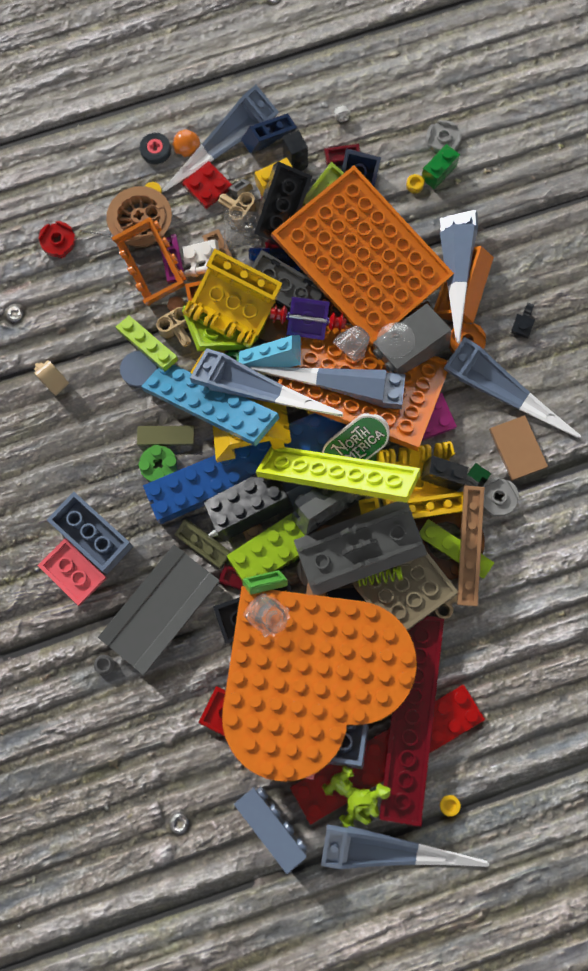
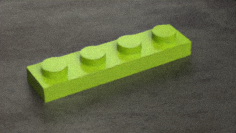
M127 316L115 326L121 335L164 372L178 361L177 356L131 316Z
M428 519L419 532L421 539L459 563L460 539ZM481 554L479 575L482 579L486 577L495 563L483 554Z

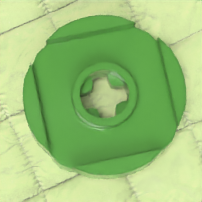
M153 445L143 452L138 466L143 477L147 481L152 482L176 472L177 459L169 448ZM161 460L163 467L155 469L154 463Z

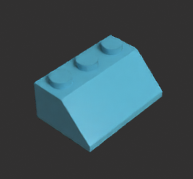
M292 335L240 351L239 362L249 368H291L301 365L300 335Z

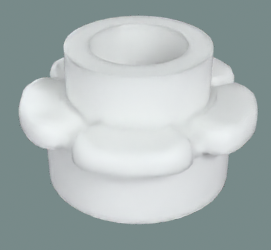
M340 106L334 110V118L339 120V122H344L349 119L351 111L348 110L347 106Z

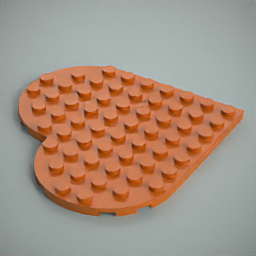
M242 586L222 715L224 734L235 757L253 773L275 781L300 780L323 769L340 749L347 725H366L379 721L393 713L408 696L416 674V653L408 631L392 613L369 602L278 590H268L250 595L246 588Z

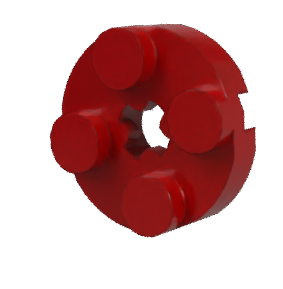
M55 221L51 225L49 223L41 229L39 241L47 255L64 258L73 250L76 236L67 223ZM59 236H61V240L59 242L54 241V237L58 238Z

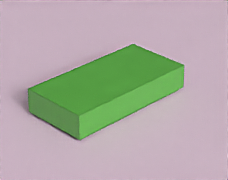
M278 570L244 578L243 586L251 595L288 586V580Z

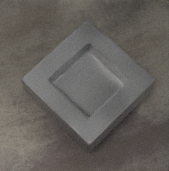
M244 179L229 187L230 193L236 197L253 189L251 182Z

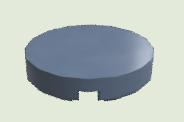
M134 351L126 355L122 360L120 374L129 386L142 388L141 386L156 371L157 365L141 351Z

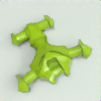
M343 766V771L333 775L328 785L323 784L322 788L326 795H332L333 791L336 790L340 795L347 797L348 805L346 811L348 814L339 817L343 827H353L354 819L368 825L371 823L370 814L374 818L379 816L378 798L387 799L390 796V788L379 783L376 787L377 789L372 792L369 789L352 787V783L347 778L354 776L353 769Z

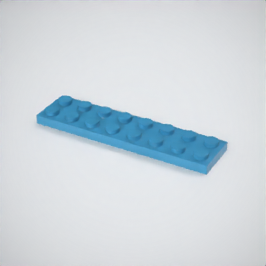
M172 365L165 372L158 367L141 386L143 391L254 446H257L280 418L277 412L245 397L212 391L208 387L191 383L190 376L192 374L176 365Z

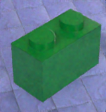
M446 144L423 168L422 177L424 182L435 190L457 167L460 154Z

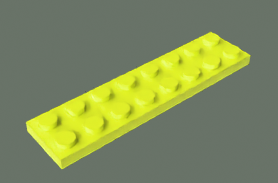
M271 445L257 468L256 474L260 478L408 503L420 477V468L288 447L273 450Z

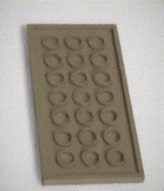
M366 496V497L363 498L362 500H364V499H369V498H374V497ZM378 498L379 506L381 508L384 506L382 498ZM359 502L324 525L333 526L361 515ZM428 553L423 557L398 565L401 566L403 581L398 580L395 571L394 582L391 581L388 572L387 583L384 582L382 573L380 584L377 583L375 574L373 585L370 584L368 577L366 586L363 585L362 579H360L361 587L358 581L351 583L365 602L378 605L392 613L404 625L407 631L458 594L457 589ZM390 568V572L393 578V568Z

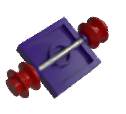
M292 297L288 314L285 305L282 309H279L277 304L275 308L271 307L270 319H274L273 323L276 320H280L281 324H283L287 317L289 320L287 335L291 336L300 335V337L324 340L328 323L331 331L334 328H338L339 332H341V329H345L346 318H343V314L340 317H336L334 312L330 319L327 317L330 303L328 301Z

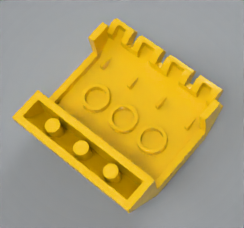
M247 398L277 412L280 417L259 443L270 441L273 450L285 448L284 443L288 444L291 442L286 406ZM213 426L217 463L235 459L236 448L252 445Z

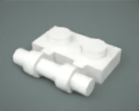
M216 239L183 247L184 265L191 266L190 269L184 271L186 277L192 276L195 278L199 277L200 274L206 273L208 269L206 264L214 248L219 250V244ZM206 262L205 266L199 267L200 263Z

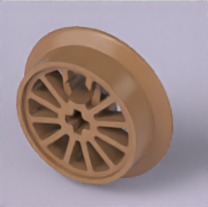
M136 186L128 188L114 197L108 207L106 220L110 232L115 236L150 217V214L154 213L157 216L152 219L154 221L157 220L162 228L160 234L163 236L170 226L172 211L168 200L159 191L150 187ZM140 203V208L135 209L134 205ZM144 203L149 204L146 208L143 209ZM131 207L133 211L129 212L126 209ZM124 214L129 218H121V216ZM146 230V234L142 235L141 233L126 241V244L134 247H147L155 244L157 241L152 231Z

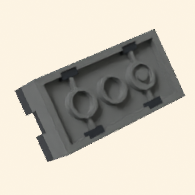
M261 250L251 266L283 283L275 305L277 304L281 308L285 305L288 311H290L292 297L320 300L323 292L309 277Z
M312 487L310 492L305 495L301 494L295 499L292 520L306 536L366 496Z

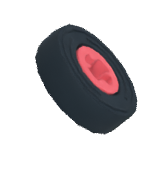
M153 132L143 137L139 150L146 162L158 165L168 160L171 155V144L165 135Z

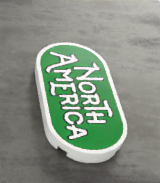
M362 414L331 437L323 447L322 453L368 460L387 444L390 435L389 425L379 415Z

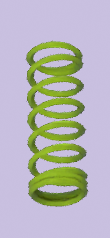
M401 566L393 567V578L390 569L386 570V579L383 571L379 572V580L377 574H375L377 583H381V573L384 582L387 583L388 572L391 581L394 582L395 571L398 580L403 581ZM372 575V581L370 576H368L370 584L373 585L374 575ZM367 577L365 578V582L364 579H362L364 586L367 585Z

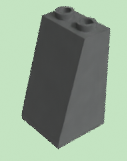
M426 304L374 341L373 353L378 360L381 359L385 363V367L390 373L404 374L450 347L451 328Z

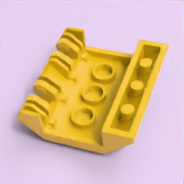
M214 248L206 264L208 269L192 301H188L183 315L189 318L193 315L192 319L197 321L202 313H205L207 316L203 321V325L208 326L210 324L209 328L222 335L227 332L226 337L231 338L234 332L238 330L241 333L238 335L237 342L241 344L246 337L243 345L251 348L271 312V307L273 308L283 283Z
M452 442L435 443L433 456L450 461L449 459L455 455ZM429 444L420 445L418 451L401 447L397 462L394 449L378 451L377 462L420 468V477L408 501L414 519L462 512L463 492L453 491L420 480L424 462L432 456V449ZM382 499L384 506L396 502L393 500Z

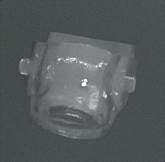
M356 325L340 333L333 343L354 362H358L365 357L364 354L370 342V336L363 328Z
M263 593L258 595L248 605L243 614L255 629L263 633L264 637L268 635L275 636L276 633L283 631L287 625V620L290 618L287 607L284 608L279 601Z

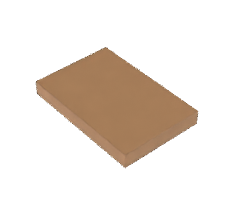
M525 415L489 429L511 481L548 467Z

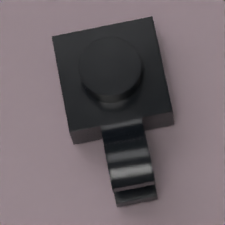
M527 302L523 314L516 315L510 333L529 338L535 319L530 318L534 304Z

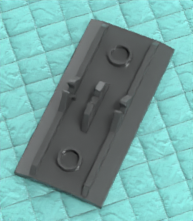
M399 501L294 540L313 595L323 594L427 555L408 503Z
M173 545L98 638L142 675H145L220 580L176 545Z

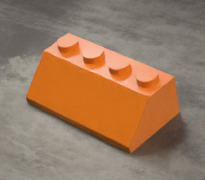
M482 246L474 247L463 313V322L474 323L494 259ZM446 281L440 288L434 311L440 318L453 322Z

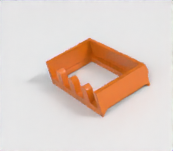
M151 217L111 237L120 250L119 254L125 260L128 266L127 270L133 276L136 288L141 292L144 298L143 302L147 306L184 287L186 284L185 280H187L182 269L179 270L176 265L179 263L174 253L171 254L168 249L170 247L166 237L162 238L160 231H162L160 224ZM148 229H151L177 281L153 295L126 244V241Z

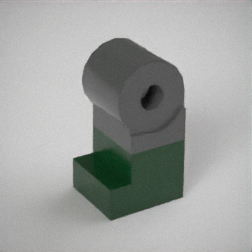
M475 463L467 474L464 486H477L480 480L485 483L492 473ZM464 486L457 490V492H463Z

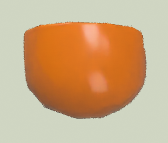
M191 130L179 131L173 140L174 152L182 155L184 158L192 156L200 147L198 135Z

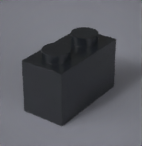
M297 130L283 136V157L288 158L293 168L303 171L308 167V146L300 131Z
M432 455L424 462L420 480L457 491L465 485L469 467Z

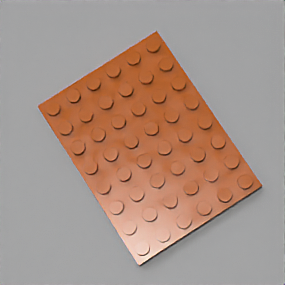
M352 166L271 233L272 238L371 346L374 341L390 331L454 274L355 166Z
M328 323L324 340L301 337V365L291 367L386 370V372L390 373L386 369L385 363L375 357L373 353L374 346H371L355 327L347 324L345 329H341V332H339L338 328H334L331 331ZM434 356L404 373L405 384L402 409L382 408L348 395L285 378H279L277 383L341 411L343 417L319 412L314 413L346 425L362 414L379 415L389 425L390 435L388 441L418 451L448 373L444 370L448 360Z

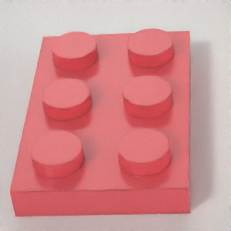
M67 538L59 543L37 565L78 606L107 579Z

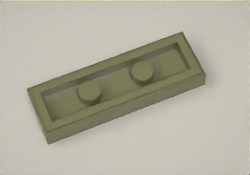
M137 426V445L194 446L195 427Z
M184 519L175 533L176 537L219 569L228 560L226 555L231 553V551L188 519Z

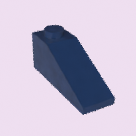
M286 113L249 126L241 140L249 153L252 154L265 149L283 136L297 129V126L289 114Z

